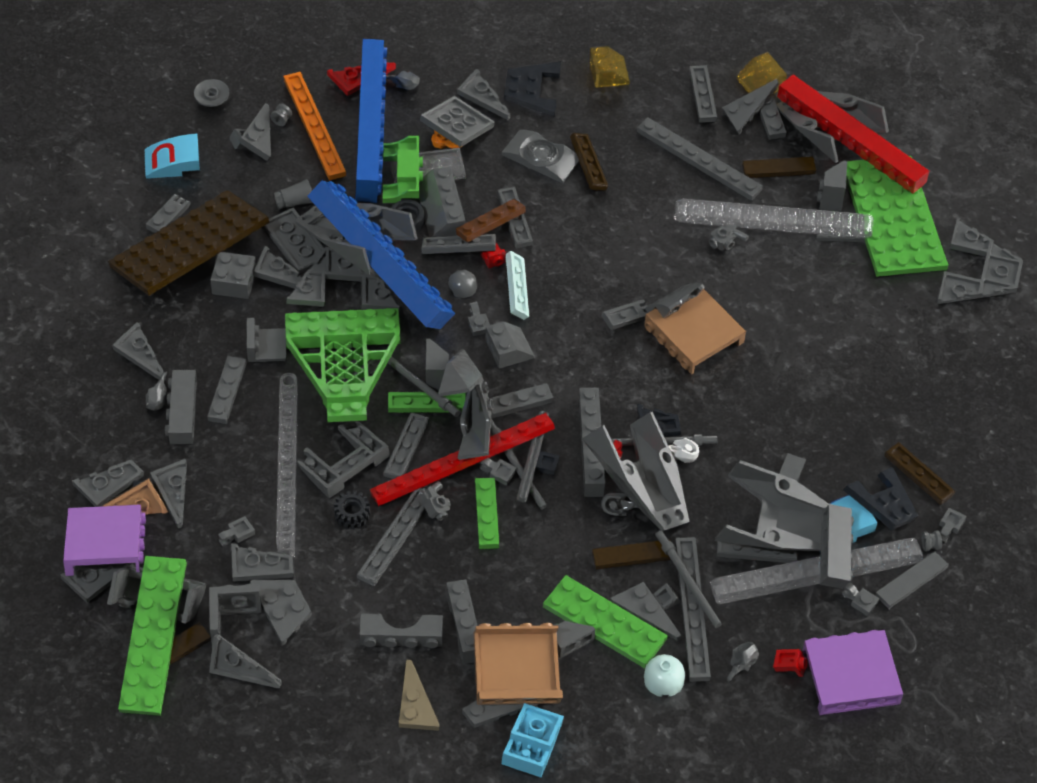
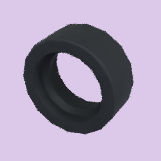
M405 199L396 202L391 207L392 209L411 212L417 215V219L413 221L416 232L424 225V210L418 202Z

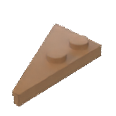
M149 478L101 506L141 505L142 513L145 512L146 515L168 512L166 505Z

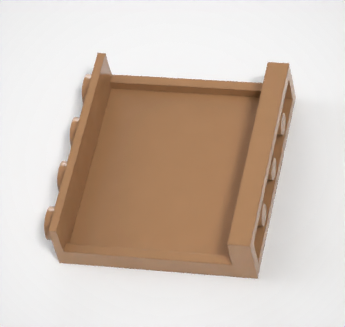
M705 289L697 297L685 302L677 312L666 318L662 317L657 308L647 313L645 317L646 330L652 333L657 338V341L668 349L670 355L675 357L681 366L691 374L694 373L695 366L734 342L739 346L745 340L746 331Z
M484 623L476 626L473 634L477 705L560 704L563 693L560 690L556 633L558 626H553L551 623H543L540 626H532L530 623H523L520 626H512L509 623L491 626V624Z

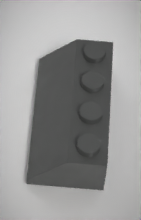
M451 166L432 169L423 177V182H419V202L424 210V221L428 236H458L456 235V228L465 224L466 220Z

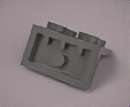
M247 318L248 362L286 361V329H259V325H255L254 318Z

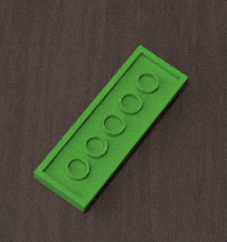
M567 575L564 576L543 603V608L565 621L593 626L595 628L596 640L643 668L646 667L667 640L668 635Z

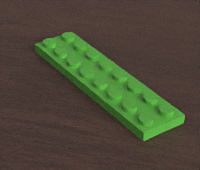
M145 556L120 696L119 712L161 716L187 564L186 559Z

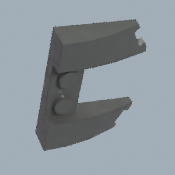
M355 421L357 428L346 430L343 424L338 426V430L356 450L333 466L327 465L308 447L303 451L304 455L307 456L304 463L299 460L297 461L301 470L328 498L344 489L345 481L370 464L377 466L390 457L388 445L359 421Z

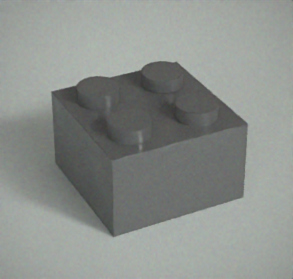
M220 252L211 277L212 294L249 299L255 278L253 276L256 268L255 256Z

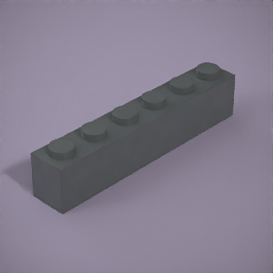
M580 388L579 418L584 497H604V467L582 440L583 437L601 427L599 388Z

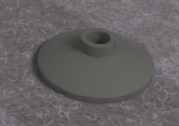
M205 80L195 87L194 97L201 105L208 107L218 106L228 99L229 88L220 80Z

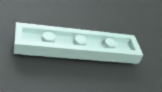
M510 251L506 254L510 312L525 320L529 317L524 258Z

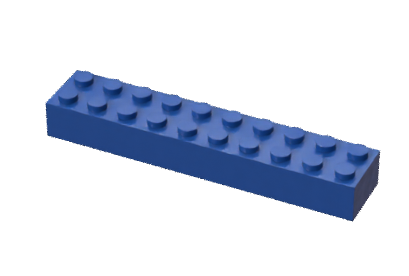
M363 39L355 198L357 202L377 203V196H381L383 142L380 141L384 140V128H381L384 127V114L381 113H385V100L382 99H385L386 91L385 86L382 85H386L387 64L386 59H383L387 58V47H384V40Z
M321 180L307 197L350 244L365 248L369 265L425 327L441 329L455 315V312L451 309L452 305L439 296L440 292L427 283L429 280L415 270L417 267L411 261H407L403 257L405 255L403 251L392 245V239L380 232V226L369 220V214L365 210L359 209L357 201L351 196L348 197L345 193L346 189L342 185Z

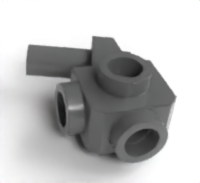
M734 224L725 227L720 226L711 232L709 244L714 249L730 250L735 244L734 238L737 237L746 242L749 235L737 230V226Z
M436 482L429 488L421 490V496L425 501L423 506L429 517L432 519L437 518L438 521L448 516L447 512L450 510L451 505L448 498L444 497V495L439 496L437 493L442 488L441 482Z

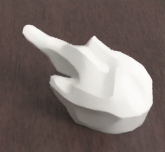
M687 438L675 440L673 442L674 445H668L674 459L684 463L694 462L699 455L698 445Z

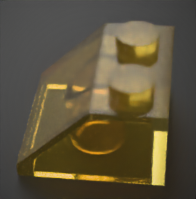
M608 46L590 48V67L595 88L630 84L624 56Z
M766 52L754 57L737 75V79L747 92L750 93L775 79L778 80L780 85L786 80L787 74L773 57Z

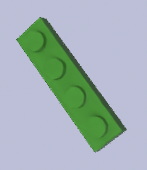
M425 392L388 393V412H449L440 408L438 403ZM465 393L442 396L447 397L452 401V405L462 412L465 403Z
M475 478L479 549L499 548L495 478Z

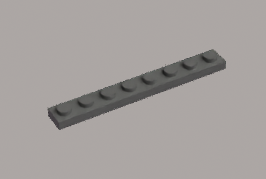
M647 117L637 127L639 134L752 201L762 191L763 186L652 119Z
M696 537L676 538V553L701 590ZM678 571L689 682L710 681L711 674L704 610Z

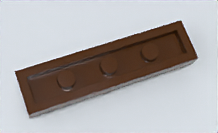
M516 199L509 200L503 205L456 228V235L469 242L525 213V206Z

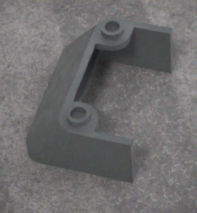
M128 566L113 573L107 604L112 605L118 602L119 606L131 608L132 605L137 604L143 572L142 567H140V572H136V566ZM184 578L178 621L187 623L195 618L205 593V583Z

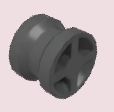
M278 104L275 108L276 111L271 113L270 118L276 125L284 126L287 123V119L291 118L292 111L287 105Z
M939 530L933 533L922 532L921 541L925 552L930 551V549H935L936 551L942 549V537Z

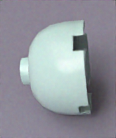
M663 654L652 658L648 662L644 672V683L651 693L661 697L662 695L673 696L682 689L685 671L677 658Z

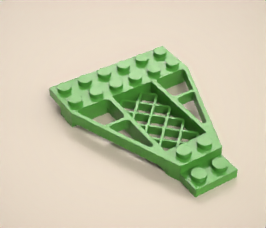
M398 308L285 313L286 348L294 355L322 397L323 404L327 409V421L367 420L366 407L370 401L369 396L397 344H400ZM389 344L387 350L369 351L366 346ZM321 347L319 353L301 354L298 350L299 348ZM381 359L373 376H368L367 362L369 360ZM336 360L338 363L333 364L331 362ZM307 363H321V379L315 376ZM354 371L358 373L355 376L351 374ZM336 372L339 375L335 377L331 374ZM344 378L348 379L347 382H343L342 380Z

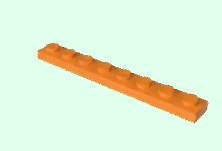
M301 72L285 75L284 82L329 181L346 176V170Z

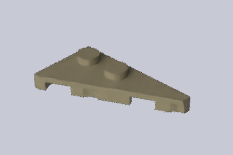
M406 660L399 728L439 731V722L412 660Z

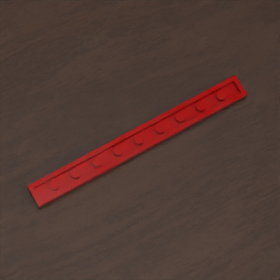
M546 413L538 415L491 436L488 456L459 460V451H456L370 489L371 496L377 505L380 506L554 430V423Z

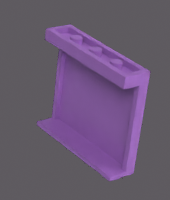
M141 505L68 508L63 560L65 575L74 576V568L79 565L136 563V572H140V564H144V554L142 551L144 550V538L142 537H145L144 524H146L145 512L142 513Z
M870 630L865 633L853 632L843 636L832 635L828 638L805 640L803 654H807L817 691L819 715L898 705L901 703L903 692L885 630Z

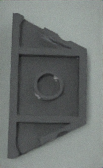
M251 580L250 584H259L261 606L281 645H285L293 632L296 633L300 629L301 624L305 623L312 616L306 600L295 580Z

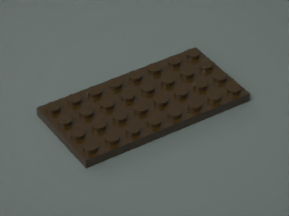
M226 190L215 198L206 201L200 207L191 210L185 216L176 219L175 222L161 228L160 231L146 237L138 244L131 246L123 253L116 255L108 263L114 271L147 295H151L269 223V218L238 196Z

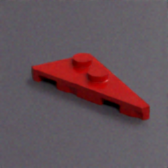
M387 62L386 74L396 69L394 62ZM361 66L344 67L343 71L333 72V69L327 70V76L347 96L360 89Z

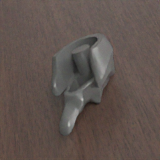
M401 71L397 76L386 75V79L396 84V88L413 90L420 82V77L410 71Z
M167 371L162 373L160 380L154 387L149 388L148 393L145 395L146 408L149 410H160L165 404L168 392L164 379Z
M609 493L601 500L603 511L614 516H627L624 510L638 508L632 501L625 500L627 496L624 493Z
M753 642L742 643L733 649L730 662L733 667L727 677L728 682L740 671H749L750 667L757 661L759 652Z

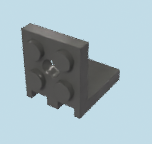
M259 584L209 587L212 646L214 636L216 634L221 636L220 615L261 613Z

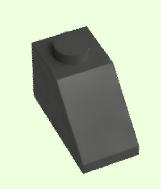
M568 621L553 625L558 626L556 633L558 656L560 659L595 640V628L593 626Z

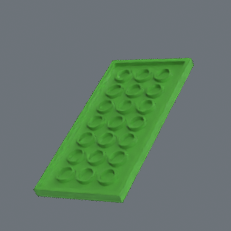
M847 161L846 183L859 224L862 227L861 230L865 237L876 277L947 270L948 262L922 187L912 194L882 171L876 169L868 161Z

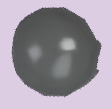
M458 270L450 275L448 285L455 297L466 298L476 293L477 282L473 273L467 270Z

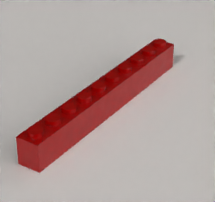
M795 75L790 76L779 85L777 97L782 102H785L800 114L815 119L818 124L817 126L833 136L834 139L844 144L862 159L868 161L876 169L882 171L890 179L896 181L904 189L914 194L927 183L928 169Z

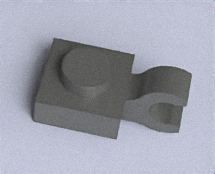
M477 302L470 303L471 309L469 311L471 317H468V324L472 335L485 334L486 326L490 325L486 313L480 314Z
M490 458L481 462L483 465L480 467L482 471L490 472L491 478H495L496 481L506 486L517 467L501 459L496 463Z
M948 508L939 526L943 527L940 532L943 543H946L951 532L956 534L959 532L967 516Z
M244 516L229 523L228 530L218 534L221 538L219 543L222 547L229 545L234 539L239 543L255 535V529Z
M848 583L842 592L845 597L853 600L851 606L866 616L871 613L879 602L878 597L864 588L859 592L852 583Z

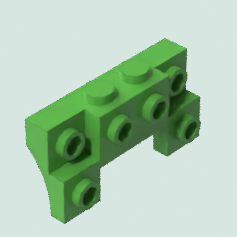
M407 136L397 142L383 143V161H397V183L383 185V203H396L401 201V198H419V182H423V171H419V168H423V157H419V136Z

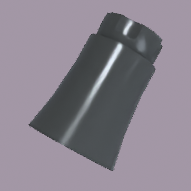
M308 179L274 193L279 210L313 203L307 197L312 191Z

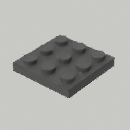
M456 96L437 105L420 117L421 122L459 147L492 129L495 123Z

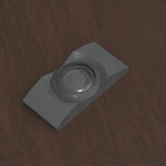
M519 130L502 151L503 156L561 183L566 181L580 163L577 154L564 144L552 143L538 132Z

